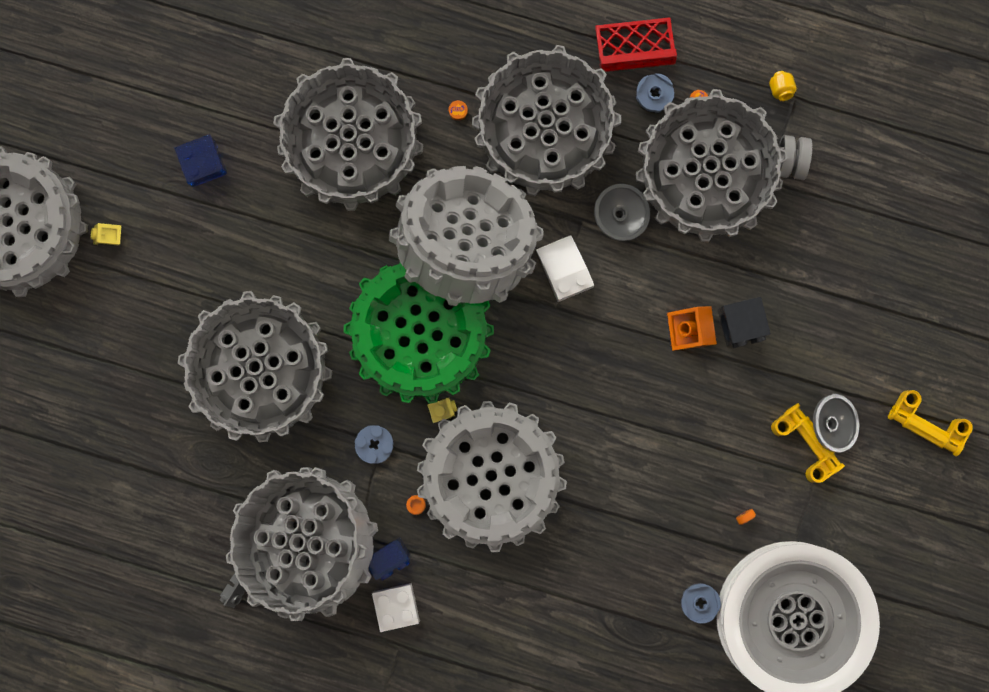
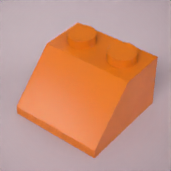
M711 306L694 307L667 313L672 351L717 344Z

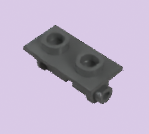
M234 573L230 581L235 585L232 587L230 584H227L220 595V601L224 603L223 605L235 608L240 603L242 595L246 591L240 585Z

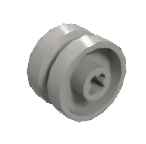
M783 135L779 148L787 151L788 159L780 165V177L787 178L792 172L794 179L805 180L811 163L812 139L800 137L796 142L794 136Z

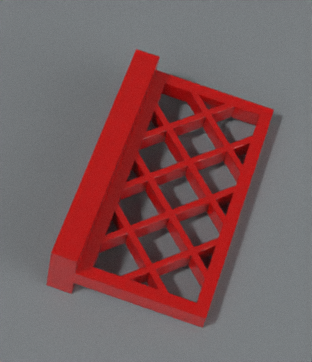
M670 18L595 26L600 69L602 68L604 72L676 63L677 52L674 46ZM667 24V30L664 34L655 28L658 25ZM645 26L649 29V32L643 36L637 31L639 27ZM626 28L631 33L625 38L618 33L621 29ZM608 30L612 35L606 40L600 35V31ZM652 32L660 37L655 44L647 39ZM633 34L642 39L637 46L629 41ZM615 36L623 41L618 48L610 43ZM664 40L670 44V49L663 50L658 45ZM646 42L652 48L650 51L644 52L639 47ZM627 44L633 50L631 53L625 54L621 51V48ZM606 46L615 51L612 55L603 56V50Z

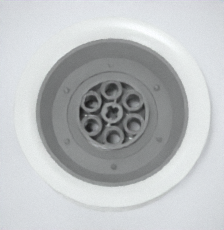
M795 541L766 545L743 558L733 568L722 586L719 594L721 607L716 618L718 634L723 649L737 670L765 692H841L860 677L874 655L880 628L875 596L861 572L847 559L831 550ZM807 597L809 603L807 606L802 607L801 599ZM788 599L789 606L782 609L781 601ZM819 613V622L813 623V615ZM796 616L800 618V620L797 621V624L793 622V619H796ZM780 617L781 624L777 627L773 626L774 618ZM811 631L812 638L809 641H805V633ZM792 633V641L786 643L784 640L785 635Z

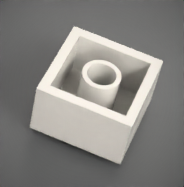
M412 583L372 593L380 632L419 624L420 619Z

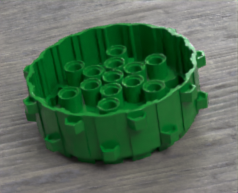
M401 262L392 267L385 265L380 268V272L373 279L363 278L359 285L362 293L356 302L351 303L349 308L353 313L352 321L344 324V333L352 337L353 349L349 352L351 359L360 361L362 364L359 375L363 380L373 378L379 382L381 394L389 396L393 392H397L400 394L401 401L411 403L413 398L424 397L429 404L437 403L441 393L447 391L452 395L460 392L461 382L465 379L475 381L479 376L476 369L479 360L489 357L491 350L485 345V340L494 335V326L488 324L485 320V312L490 308L489 301L474 304L460 302L451 310H447L444 308V303L447 301L445 298L435 296L418 283L409 282L405 278L406 269L402 266ZM412 287L418 289V293L414 297L408 295V290ZM414 306L421 308V313L417 316L411 314V309ZM381 312L388 313V319L384 322L378 319ZM436 312L440 315L437 322L429 320L431 313ZM404 318L407 321L404 328L396 326L398 319ZM417 325L425 327L423 334H415L414 329ZM436 331L442 332V340L434 341L432 338L433 333ZM401 338H409L410 344L407 347H401ZM453 338L461 340L459 347L454 348L450 345ZM420 344L428 345L426 353L421 354L418 352ZM390 349L394 350L395 357L391 360L386 359L385 352ZM425 362L430 363L432 366L431 371L428 373H424L421 370V366Z

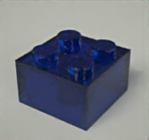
M210 134L174 147L186 181L191 187L227 174L215 139Z
M401 537L373 553L368 568L375 580L381 578L383 581L393 574L392 570L395 568L401 570L409 565V560L412 556Z

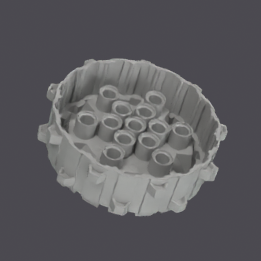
M556 45L552 51L536 50L522 56L515 52L508 54L507 64L499 68L496 73H492L488 77L489 84L486 87H478L475 97L481 102V106L479 108V115L472 118V127L480 132L475 137L477 147H482L489 157L486 168L490 173H502L508 183L526 187L527 194L530 196H536L540 190H548L555 193L562 192L564 187L570 185L577 190L584 187V177L589 173L591 174L595 169L600 171L605 165L603 155L613 154L616 145L611 141L612 130L621 124V115L613 111V107L616 105L615 98L604 84L607 75L602 68L593 70L582 59L567 54L565 47ZM538 80H542L545 83V85L543 87H537L535 85V82ZM578 94L581 99L574 101L571 99V95ZM546 99L548 104L541 106L538 104V100ZM507 104H513L515 106V109L513 111H507L505 109V106ZM562 105L566 108V111L559 113L556 111V107ZM531 111L533 116L526 118L523 116V112ZM544 117H548L551 120V123L549 125L542 124L541 119ZM561 124H566L569 127V130L566 132H562L559 129V126ZM533 129L536 135L529 137L526 135V131ZM584 131L587 137L581 139L577 136V132ZM551 136L554 138V142L547 144L544 138ZM519 141L521 147L514 149L511 147V143ZM555 155L557 161L551 163L547 160V156Z
M343 58L341 64L337 66H328L320 69L311 76L301 74L297 77L298 87L285 102L283 113L274 117L273 124L280 129V145L277 146L279 156L286 157L281 167L286 174H295L302 182L301 193L306 197L317 194L319 201L325 204L329 202L343 203L347 211H355L359 203H374L386 193L396 196L401 191L399 182L408 172H412L415 167L413 158L423 153V144L416 138L417 127L422 124L421 115L412 111L416 105L411 96L406 97L403 91L397 87L398 76L392 72L383 75L379 73L378 69L354 65L351 58ZM346 94L354 95L352 100H344ZM348 112L354 114L350 120L344 119L345 114ZM380 112L387 113L385 119H379L377 115ZM314 113H320L321 115L318 120H312L311 116ZM365 121L371 123L368 129H362L361 124ZM336 122L337 127L335 129H328L329 123ZM348 131L354 132V136L350 139L344 137ZM365 140L371 142L368 148H362L361 143ZM330 141L337 142V146L335 148H328V144ZM382 149L388 151L385 157H379L378 152ZM318 150L321 152L318 158L311 157L314 151ZM353 150L354 155L351 158H346L344 156L346 151ZM353 169L354 174L351 177H346L345 171Z
M713 89L710 95L706 97L687 98L680 105L669 102L664 106L665 116L656 125H649L645 133L649 140L639 144L638 152L643 156V168L635 173L636 182L645 185L646 190L643 196L646 202L650 201L652 206L658 211L655 220L661 225L670 222L678 228L680 233L686 234L690 232L697 234L701 242H709L713 235L727 234L728 237L738 234L740 227L751 230L757 225L756 216L764 208L773 209L777 203L773 192L782 188L783 180L780 179V165L788 159L787 151L778 147V137L771 126L765 121L767 112L762 107L752 109L742 101L726 98L721 90ZM727 127L730 129L731 134L724 135L721 129ZM690 132L693 138L687 140L683 138L682 134ZM713 146H722L723 152H715ZM701 147L704 150V154L697 155L694 152V148ZM745 158H751L754 161V165H746ZM726 160H731V161H733L734 164H735V167H734V168H728V167L725 165V161H726ZM706 163H714L715 170H708ZM689 164L694 165L696 172H688L686 166ZM675 167L677 173L671 175L667 172V168ZM720 177L725 178L727 185H719L717 179ZM698 181H707L708 187H699ZM736 193L739 200H730L729 194ZM697 197L700 200V205H692L690 199Z
M0 146V290H12L15 297H26L30 288L36 289L51 281L56 275L65 277L70 272L68 263L78 249L80 236L88 232V225L81 221L80 202L78 196L73 193L77 184L71 177L61 178L58 173L52 170V161L44 156L38 159L37 155L29 152L25 155L7 153L2 146ZM6 181H9V186L6 189H4V183ZM44 195V201L38 204L39 197ZM11 199V205L6 208V201ZM25 207H28V213L26 215H23V209ZM12 218L13 224L8 227L7 221ZM30 225V232L25 234V228ZM48 233V239L42 242L43 234ZM14 237L15 242L13 245L10 246L9 240L10 238ZM16 256L17 261L12 265L11 258Z
M457 166L449 170H428L426 178L417 182L412 187L410 193L399 195L396 207L401 211L398 227L391 229L389 233V241L396 244L399 260L406 269L405 278L409 282L418 283L429 293L445 298L449 305L457 306L460 302L474 304L489 300H496L499 303L505 301L508 296L507 292L516 287L521 277L525 278L528 274L533 273L536 262L531 259L536 242L543 238V228L537 226L533 210L528 201L525 200L526 193L522 189H517L514 185L508 184L507 180L494 173V175H491L484 168L477 166L473 167V169H466V166Z
M252 291L243 292L240 300L233 301L229 299L224 301L223 305L219 306L212 313L203 310L198 315L199 326L190 335L186 353L178 356V364L185 368V389L190 392L192 397L188 407L193 413L202 412L211 421L210 427L216 431L223 428L227 429L229 439L239 440L243 434L255 435L258 442H268L271 433L276 432L282 437L289 434V428L296 422L308 423L313 418L310 409L316 402H321L324 396L321 390L323 382L332 379V370L325 367L324 358L328 352L327 344L320 342L318 339L321 327L317 322L307 323L300 315L301 307L296 303L285 307L283 306L282 298L273 295L270 299H257ZM270 325V333L263 335V326ZM232 335V343L226 345L224 342L225 337ZM264 343L265 351L259 354L257 346ZM245 348L247 354L244 358L240 359L238 351ZM292 352L298 354V359L295 362H290L289 355ZM273 357L279 359V364L276 367L270 365V360ZM254 362L260 364L258 372H253L251 369ZM236 367L241 369L239 377L233 376V369ZM220 372L222 380L216 383L214 375ZM271 375L274 378V383L271 386H267L265 379ZM249 381L255 383V388L252 391L246 389V384ZM282 389H285L288 394L284 400H281L278 396ZM245 399L250 403L247 410L241 408V402Z
M485 401L480 409L474 411L464 405L458 408L457 418L452 421L442 419L438 423L440 431L435 439H425L422 446L428 453L426 460L419 462L417 471L423 475L424 484L417 489L418 497L428 500L430 509L427 514L430 519H438L444 525L443 535L450 539L458 535L465 540L467 547L474 548L479 543L488 544L491 552H500L503 543L513 542L516 546L524 543L526 534L531 531L541 534L546 529L543 520L547 514L557 512L559 504L555 498L557 492L566 489L567 481L559 476V468L565 462L563 455L555 453L552 447L556 436L552 431L543 433L538 427L539 418L534 414L524 417L518 414L517 405L510 402L504 409H498L494 407L491 401ZM500 433L507 434V443L500 444L497 441V436ZM462 442L470 444L469 452L462 453L459 446ZM496 451L500 452L503 456L502 461L499 463H495L491 459L492 453ZM475 456L483 458L484 463L481 467L473 465L472 461ZM527 461H531L535 465L534 470L530 473L524 470V464ZM507 466L515 467L516 473L514 476L508 477L505 475V468ZM489 470H494L497 473L496 480L488 481L486 473ZM469 475L477 476L478 483L471 486L467 483ZM451 479H456L459 482L458 489L451 490L448 487V482ZM504 484L510 487V493L505 496L499 492L500 486ZM483 489L490 490V499H482L480 492ZM515 499H521L524 503L520 510H516L512 506ZM483 508L486 512L485 517L477 518L474 514L475 510Z
M309 467L301 468L299 472H287L283 475L279 471L273 470L267 473V480L249 493L243 504L235 505L233 512L236 518L230 534L231 550L226 554V561L233 565L236 578L248 594L247 602L252 607L262 604L265 608L278 612V616L290 618L291 621H302L305 614L321 612L325 617H330L336 614L338 604H342L355 593L360 583L369 582L371 575L368 567L373 556V536L378 532L377 523L369 520L365 506L355 495L356 485L349 480L339 483L337 480L326 477L325 470L316 467L313 470ZM290 502V503H291V508H290V510L288 511V506H287V505H288V503ZM324 507H326V509H327V512H326L325 515H323V509H324ZM297 521V527L294 529L293 524ZM314 523L315 529L312 532L311 525ZM285 536V543L283 545L282 538ZM301 539H303V546H302V547H300V540H301ZM319 541L321 542L320 550L317 548ZM337 544L340 546L338 553L335 551ZM289 555H291V557H292V560H291L290 563L288 562V557H289ZM309 557L310 562L307 566L306 559ZM278 571L280 572V577H279V579H277V576H276L277 573H278ZM315 576L316 583L313 585L312 578Z

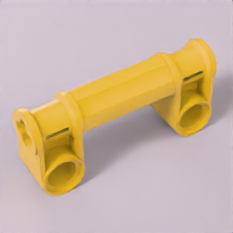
M907 390L902 392L890 410L888 419L896 420L902 424V427L907 428L940 448H946L953 452L954 456H958L972 432L971 422L966 419H955L950 423L947 431H944L914 414L921 403V395L917 391ZM909 394H912L914 397L912 404H909L906 399ZM962 422L964 430L960 433L958 431V424Z
M797 403L772 423L771 430L777 436H785L797 429L819 459L806 470V478L812 483H821L840 471L845 465L838 461L834 455L835 452L825 449L819 443L812 421L808 416L804 415L799 408V403ZM780 422L786 426L784 432H780L778 429ZM815 469H818L820 472V477L818 479H815L813 477V471Z

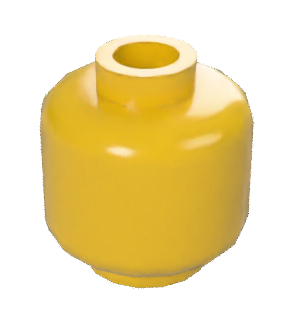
M784 71L776 72L769 81L773 97L780 101L791 99L797 90L793 75Z

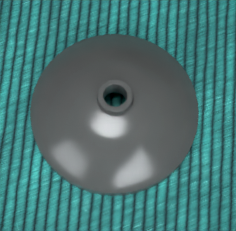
M615 184L606 188L598 196L594 206V217L599 229L606 236L617 241H629L641 235L646 229L650 220V207L642 192L637 188L627 184ZM616 212L621 214L620 218L616 216Z
M833 394L825 396L818 402L813 414V429L819 443L831 452H844L850 449L856 442L859 434V418L854 405L846 397Z

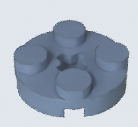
M647 75L641 79L637 86L636 99L640 106L647 111L659 113L664 110L665 105L673 101V84L665 75ZM658 89L660 96H651L650 90Z
M367 426L358 433L355 439L356 453L367 463L384 462L390 457L393 450L392 435L383 427ZM372 439L379 441L377 450L374 448L370 449L369 447Z
M698 583L691 585L683 592L681 607L684 614L690 620L697 623H707L712 621L721 607V601L718 593L711 586ZM699 598L706 601L702 609L696 606Z

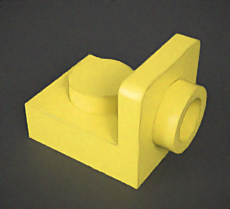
M96 224L91 229L93 244L120 245L121 226Z
M450 398L428 404L433 423L455 417L454 412H457L455 401H450Z

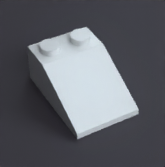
M571 235L536 249L557 302L594 287L589 271Z

